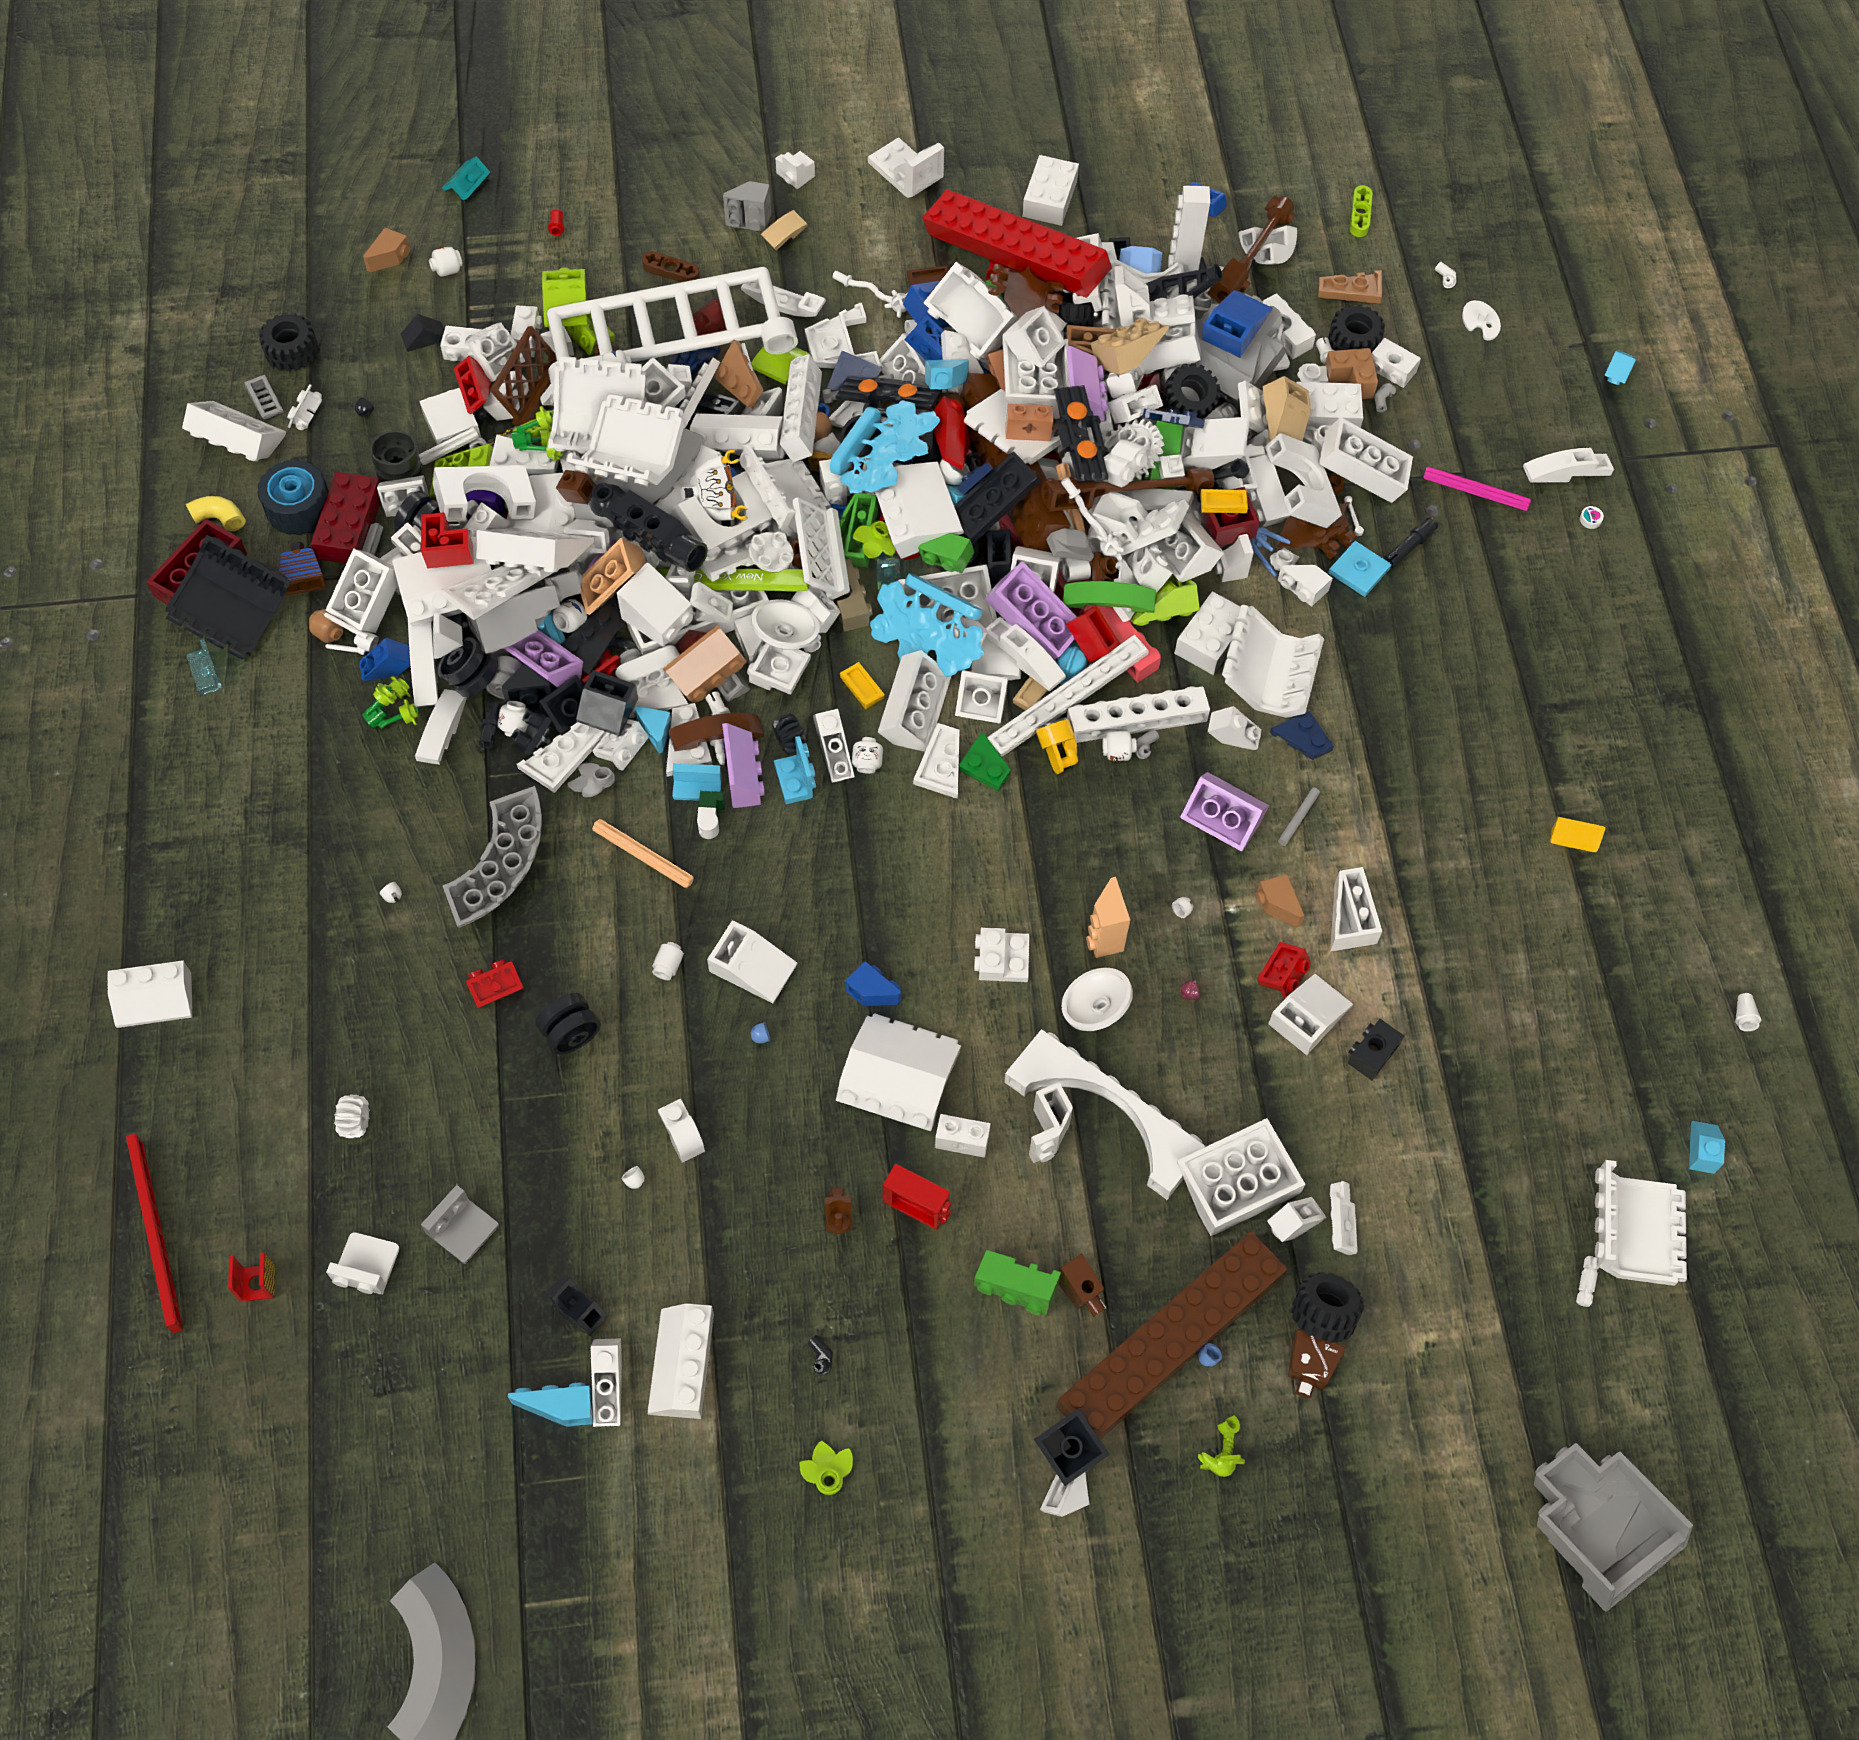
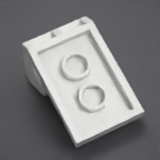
M898 137L868 156V163L904 196L909 198L943 178L944 147L937 143L917 154Z
M1114 266L1115 286L1122 326H1130L1134 324L1135 320L1140 318H1146L1152 322L1158 321L1160 324L1168 326L1196 322L1193 295H1179L1171 299L1158 298L1150 302L1148 286L1125 266Z
M1110 492L1095 498L1089 514L1099 522L1107 535L1111 534L1112 537L1119 539L1124 549V552L1120 553V555H1126L1176 534L1189 505L1184 499L1177 503L1171 502L1165 508L1153 510L1148 514L1138 500L1117 492Z

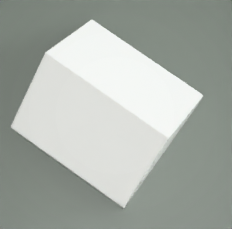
M777 387L762 392L754 408L746 406L741 415L779 416L783 411L782 389Z
M962 670L955 716L1001 723L1007 695L1008 678Z

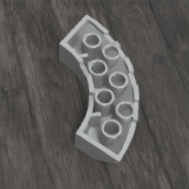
M686 428L683 429L673 469L658 485L648 483V487L635 484V480L628 479V482L618 481L614 479L613 475H608L607 478L594 482L596 485L601 483L617 485L624 492L627 493L630 490L652 504L659 498L663 500L674 490L673 485L675 482L687 474L686 468L691 461H695L704 437ZM573 503L575 520L596 521L598 527L607 529L614 526L608 518L595 515L591 511L589 503L588 505Z
M535 786L489 802L493 816V834L491 842L488 843L486 850L480 858L481 861L472 871L469 870L456 880L443 885L458 928L478 920L499 906L512 894L530 869L538 849L542 829L540 801Z
M433 1563L409 1579L390 1600L408 1627L414 1657L413 1674L407 1696L396 1717L388 1726L400 1740H456L462 1722L466 1719L467 1709L475 1684L476 1646L467 1608L450 1578L436 1563Z

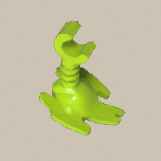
M1235 1415L1218 1425L1220 1433L1224 1435L1222 1453H1219L1214 1458L1202 1452V1455L1198 1454V1459L1203 1463V1465H1200V1469L1211 1470L1218 1476L1227 1477L1234 1472L1236 1464L1245 1463L1241 1455H1232L1234 1434L1240 1429L1239 1420Z

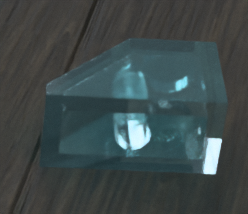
M883 553L875 558L877 590H880L883 584L889 585L891 582L900 580V559L897 553H894L893 556Z

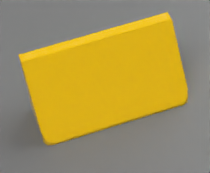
M1558 817L1552 827L1550 842L1566 847L1597 852L1605 832V827Z

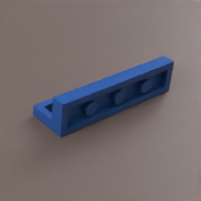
M926 314L904 340L925 360H943L942 346L939 340H941V334L944 330ZM924 323L931 328L932 334H928L921 328ZM981 366L984 374H990Z

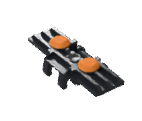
M849 377L836 394V399L865 403L863 412L867 407H872L880 411L881 417H888L886 414L887 408H882L886 400H892L895 404H899L900 401L904 400L914 403L916 409L932 410L942 394V389H930L928 386L915 385L911 381L887 378H875L873 380Z
M1085 385L1054 388L1061 420L1054 424L1052 432L1054 437H1060L1061 445L1057 450L1059 458H1063L1065 453L1070 452L1077 483L1108 480L1109 476L1104 457L1109 454V450L1105 447L1099 425L1101 423L1100 417L1094 416L1093 411H1091ZM1089 427H1091L1095 443L1090 441L1087 430Z

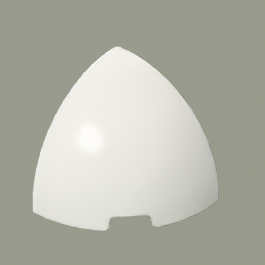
M1286 225L1274 229L1254 257L1255 262L1274 265L1287 261L1295 249L1297 228ZM1253 227L1239 232L1240 242L1246 254L1263 231L1262 228Z

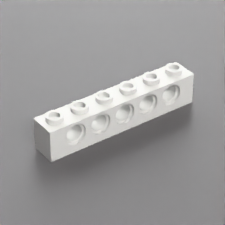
M810 354L796 357L790 363L780 445L793 463L813 454L822 372Z
M1203 686L1187 687L1183 690H1167L1152 695L1143 694L1140 697H1123L1115 701H1099L1090 705H1075L1068 708L1067 719L1070 721L1076 743L1103 739L1110 731H1129L1130 734L1152 729L1158 730L1207 722L1210 708Z

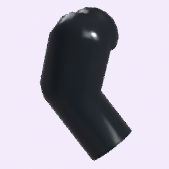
M616 637V640L608 649H623V652L630 649H636V645L624 637Z

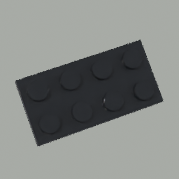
M1014 451L954 506L963 532L973 543L982 537L1041 482Z

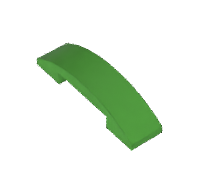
M1075 582L1065 584L1063 603L1069 608L1086 609V605L1131 608L1132 612L1154 613L1156 590L1119 582Z

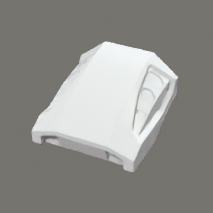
M496 323L481 330L465 342L491 382H494L499 376L517 345L502 323ZM520 353V363H523L525 359L522 353Z

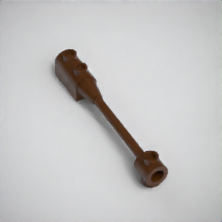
M1273 196L1264 208L1268 211L1269 222L1246 256L1239 262L1232 258L1222 270L1223 279L1210 287L1206 294L1220 304L1234 290L1243 293L1248 288L1250 282L1247 279L1252 260L1275 226L1283 225L1284 223L1289 225L1296 216L1293 213L1294 204L1288 197Z
M1195 466L1190 467L1185 472L1184 477L1131 481L1124 487L1103 481L1077 483L1076 477H1068L1074 486L1081 490L1079 495L1082 497L1086 508H1092L1093 498L1109 494L1110 492L1185 486L1187 491L1197 492L1200 495L1201 489H1213L1214 487L1212 470L1209 468L1198 469ZM1049 478L1043 482L1041 496L1049 511L1079 509L1075 499L1069 498V493L1061 484L1062 480L1056 481L1054 478Z

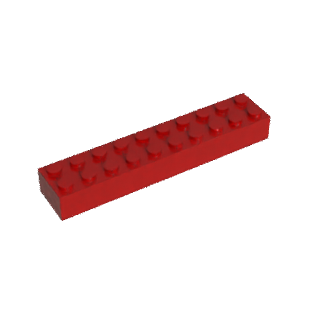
M948 189L922 217L928 234L932 237L1020 272L1030 267L1031 273L1036 278L1048 282L1049 279L1053 282H1061L1064 284L1065 290L1085 298L1090 295L1112 269L1107 251L1103 248Z

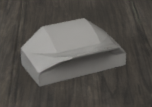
M1063 528L1050 533L1046 539L1053 556L1091 561L1094 558L1089 539L1084 531Z

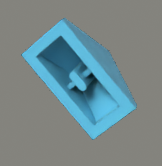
M641 706L635 707L636 721L640 723L647 733L649 740L658 753H662L668 738V731L671 728L670 712Z

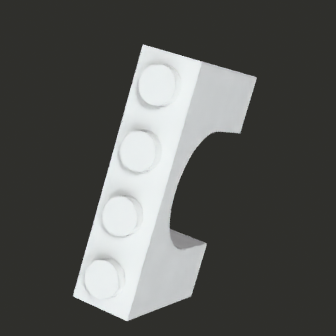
M1279 433L1265 446L1270 462L1293 472L1305 485H1297L1284 497L1290 516L1328 528L1342 513L1325 468L1319 464L1320 455L1317 447Z
M525 465L434 468V492L440 513H445L448 522L466 521L468 503L465 494L473 490H488L500 495L507 504L511 520L534 519L536 500Z
M746 471L732 477L737 507L743 505L748 509L740 511L739 516H747L748 519L741 521L737 518V526L726 527L714 522L696 496L679 503L670 513L671 516L680 520L695 538L707 545V556L709 558L718 555L723 548L727 550L738 543V540L743 539V541H746L755 534L754 532L759 530L761 533L771 526L772 514L766 503L763 502L758 490L752 484Z

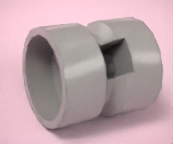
M509 656L497 657L498 669L491 682L486 686L489 693L501 699H504L502 685L523 665L517 659Z

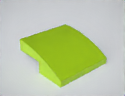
M763 346L751 362L754 370L787 385L791 361L796 357H802L810 353L795 347L783 354H770Z

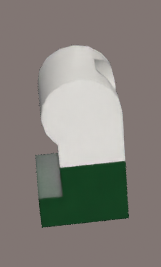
M700 791L697 823L699 834L705 839H712L719 833L717 814L718 810L725 809L724 792Z

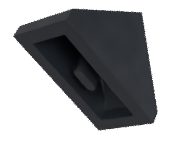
M417 314L403 330L401 337L407 352L440 343L445 329L441 321Z

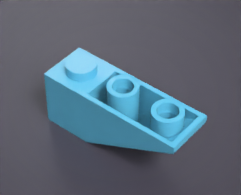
M572 1383L568 1388H558V1386L549 1385L537 1391H531L530 1388H519L515 1390V1393H508V1398L513 1405L566 1427L593 1424L592 1391L590 1386H585L584 1383Z

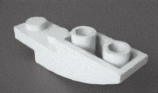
M1592 448L1559 451L1536 458L1523 465L1530 482H1569L1572 476H1611L1614 471L1607 454H1594Z
M999 617L985 628L988 631L986 637L1013 657L1018 668L1049 692L1066 678L1061 668L1044 648L1017 624L1011 626Z

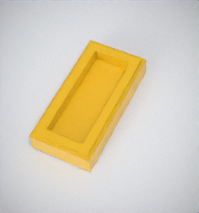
M1201 489L1202 512L1247 513L1246 490Z
M859 662L840 673V678L865 710L885 699V694Z

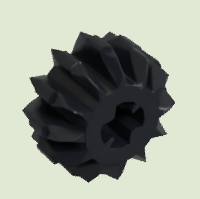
M784 714L774 720L772 725L773 732L785 753L788 755L796 753L795 737L800 736L802 744H807L804 729L793 714Z

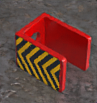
M265 1252L260 1253V1266L243 1267L234 1255L229 1256L228 1289L239 1302L274 1299L275 1265ZM259 1276V1286L261 1289L252 1290L249 1285L252 1278Z

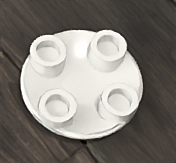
M764 532L754 535L749 545L751 560L765 571H782L788 568L793 561L794 553L792 546L786 540V535L782 532Z

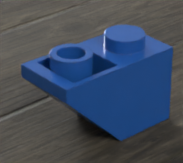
M385 638L360 660L359 668L362 680L370 681L399 676L411 665L409 645Z
M866 961L845 980V991L862 1006L898 1005L901 1002V988L892 980L888 981L878 967L875 965L870 966Z

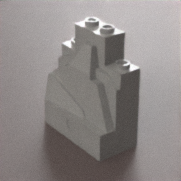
M1245 293L1246 296H1249V297H1251V298H1253V299H1255V300H1257V301L1263 303V301H1262L1259 297H1257V296H1255V295L1250 296V295H1248L1247 293ZM1213 303L1201 319L1196 318L1201 358L1195 363L1196 367L1203 365L1205 366L1204 370L1212 371V377L1216 376L1218 379L1216 384H1220V390L1218 391L1221 393L1220 397L1233 404L1238 411V415L1241 416L1238 383L1247 381L1260 389L1285 355L1283 342L1276 337L1272 338L1282 324L1281 312L1276 307L1270 306L1272 311L1241 358L1202 340L1203 325L1214 308L1217 307Z
M574 565L560 568L558 572L550 574L477 619L473 620L466 615L469 628L485 653L512 646L538 631V625L552 609L560 607V602L564 598L582 593L580 585L583 584V579L580 571H577Z
M1575 1443L1570 1448L1567 1446L1563 1447L1555 1455L1556 1459L1549 1464L1547 1462L1543 1463L1535 1471L1534 1486L1549 1501L1538 1512L1537 1527L1582 1576L1583 1589L1607 1612L1686 1548L1693 1524L1620 1451L1613 1457L1611 1455L1606 1456L1597 1465Z

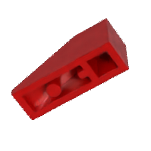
M467 356L453 369L467 412L472 414L487 401L491 381L484 373L480 364L472 357Z

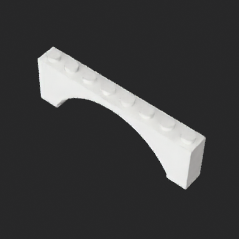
M1041 1029L1005 1073V1083L1025 1097L1028 1092L1043 1089L1060 1082L1062 1087L1079 1088L1094 1092L1115 1103L1134 1122L1144 1140L1150 1164V1176L1147 1186L1168 1200L1184 1179L1177 1161L1204 1148L1205 1145L1202 1140L1194 1134L1185 1132L1175 1120H1169L1161 1115L1160 1110L1154 1105H1147L1136 1092L1126 1090L1115 1077L1102 1073L1095 1063L1087 1062L1081 1058L1074 1048H1067L1060 1043L1058 1037L1053 1033H1046Z

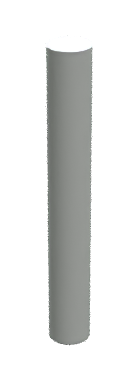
M1313 787L1279 838L1278 842L1281 845H1287L1319 796L1320 791L1317 788Z

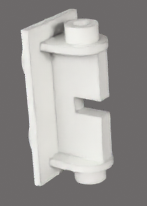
M309 384L306 391L301 390L297 398V402H299L297 408L292 406L287 416L290 419L288 428L295 424L299 430L306 429L314 415L308 412L307 409L315 413L321 404L322 395L319 392H311L312 385Z

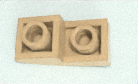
M792 210L770 225L761 235L777 251L790 237L794 239L808 224Z

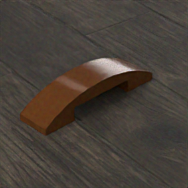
M724 713L685 722L669 729L668 733L675 752L697 748L700 742L724 739L722 724L725 723L752 732V738L764 737V731L758 715Z

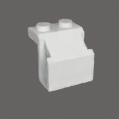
M1253 444L1246 445L1245 456L1240 459L1248 464L1250 468L1249 474L1243 479H1237L1232 476L1216 480L1220 487L1226 490L1245 487L1248 494L1256 490L1258 486L1250 458L1265 455L1264 447L1254 446ZM1232 462L1225 464L1221 469L1229 468Z
M1060 1082L1036 1092L1033 1110L1044 1132L1031 1138L1029 1156L1033 1163L1038 1161L1046 1162L1052 1159L1069 1128L1073 1107ZM1053 1092L1052 1100L1047 1102L1044 1095ZM1053 1106L1060 1120L1062 1121L1061 1125H1059L1055 1115L1051 1110V1107Z

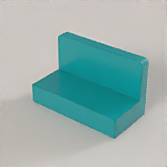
M476 156L466 161L442 189L446 191L452 188L462 200H465L488 176L490 171Z

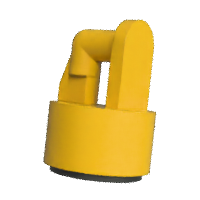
M1065 717L1037 727L1036 733L1041 747L1046 749L1056 774L1062 773L1064 768L1078 763L1077 743L1069 719ZM1061 743L1066 757L1063 758L1060 757L1057 745Z

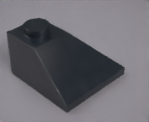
M1079 1408L1034 1439L1064 1486L1110 1455Z

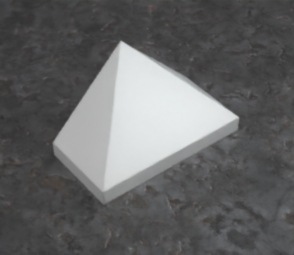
M1085 1472L1066 1486H1064L1056 1474L1040 1510L1063 1517L1089 1505Z

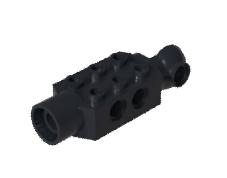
M601 483L593 489L589 502L591 511L597 516L606 517L611 520L614 527L622 530V534L630 542L635 540L645 551L654 552L661 561L665 563L669 561L688 572H694L702 566L708 553L707 545L695 538L680 520L630 490L627 493L624 492L617 485Z

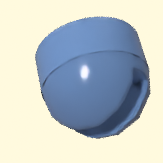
M765 1022L757 1024L751 1030V1038L755 1043L761 1044L770 1041V1035Z
M1207 1343L1201 1348L1198 1358L1202 1365L1212 1367L1222 1359V1354L1216 1345Z

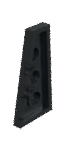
M617 593L561 644L562 647L583 661L582 673L585 676L592 673L597 664L602 662L605 657L604 653L609 646H612L616 640L615 636L626 624V621L621 619Z

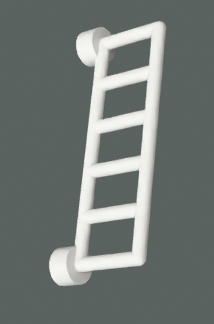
M766 267L552 307L547 311L557 361L548 369L551 383L555 378V364L559 363L560 356L569 357L561 319L591 314L600 355L586 359L602 360L604 353L612 352L604 311L632 305L643 347L623 351L625 356H630L631 363L651 359L652 357L657 358L732 343L733 340L743 341L762 337L764 348L770 354L789 352L798 344L793 321L787 317L780 316L772 281ZM758 281L768 320L765 323L739 328L729 287ZM717 289L727 330L697 336L688 294ZM675 297L685 339L655 344L646 303ZM580 359L576 360V365H580Z

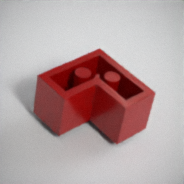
M444 512L421 515V553L427 569L474 564L473 543L468 528L450 530Z

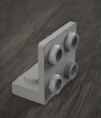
M458 1185L451 1190L421 1224L429 1237L463 1264H466L499 1227L498 1222L471 1202L465 1191Z

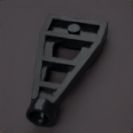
M1214 264L1206 269L1157 278L1146 283L1150 302L1158 298L1167 299V288L1176 285L1179 287V295H1193L1194 299L1215 285L1214 283L1221 281L1223 274L1220 267ZM1197 279V286L1187 292L1186 282Z
M705 391L685 428L690 430L695 415L701 412L735 415L741 408L740 400Z

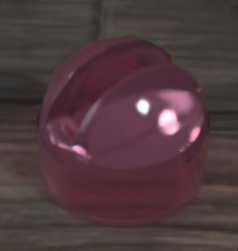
M1196 980L1185 982L1182 985L1180 993L1184 999H1199Z

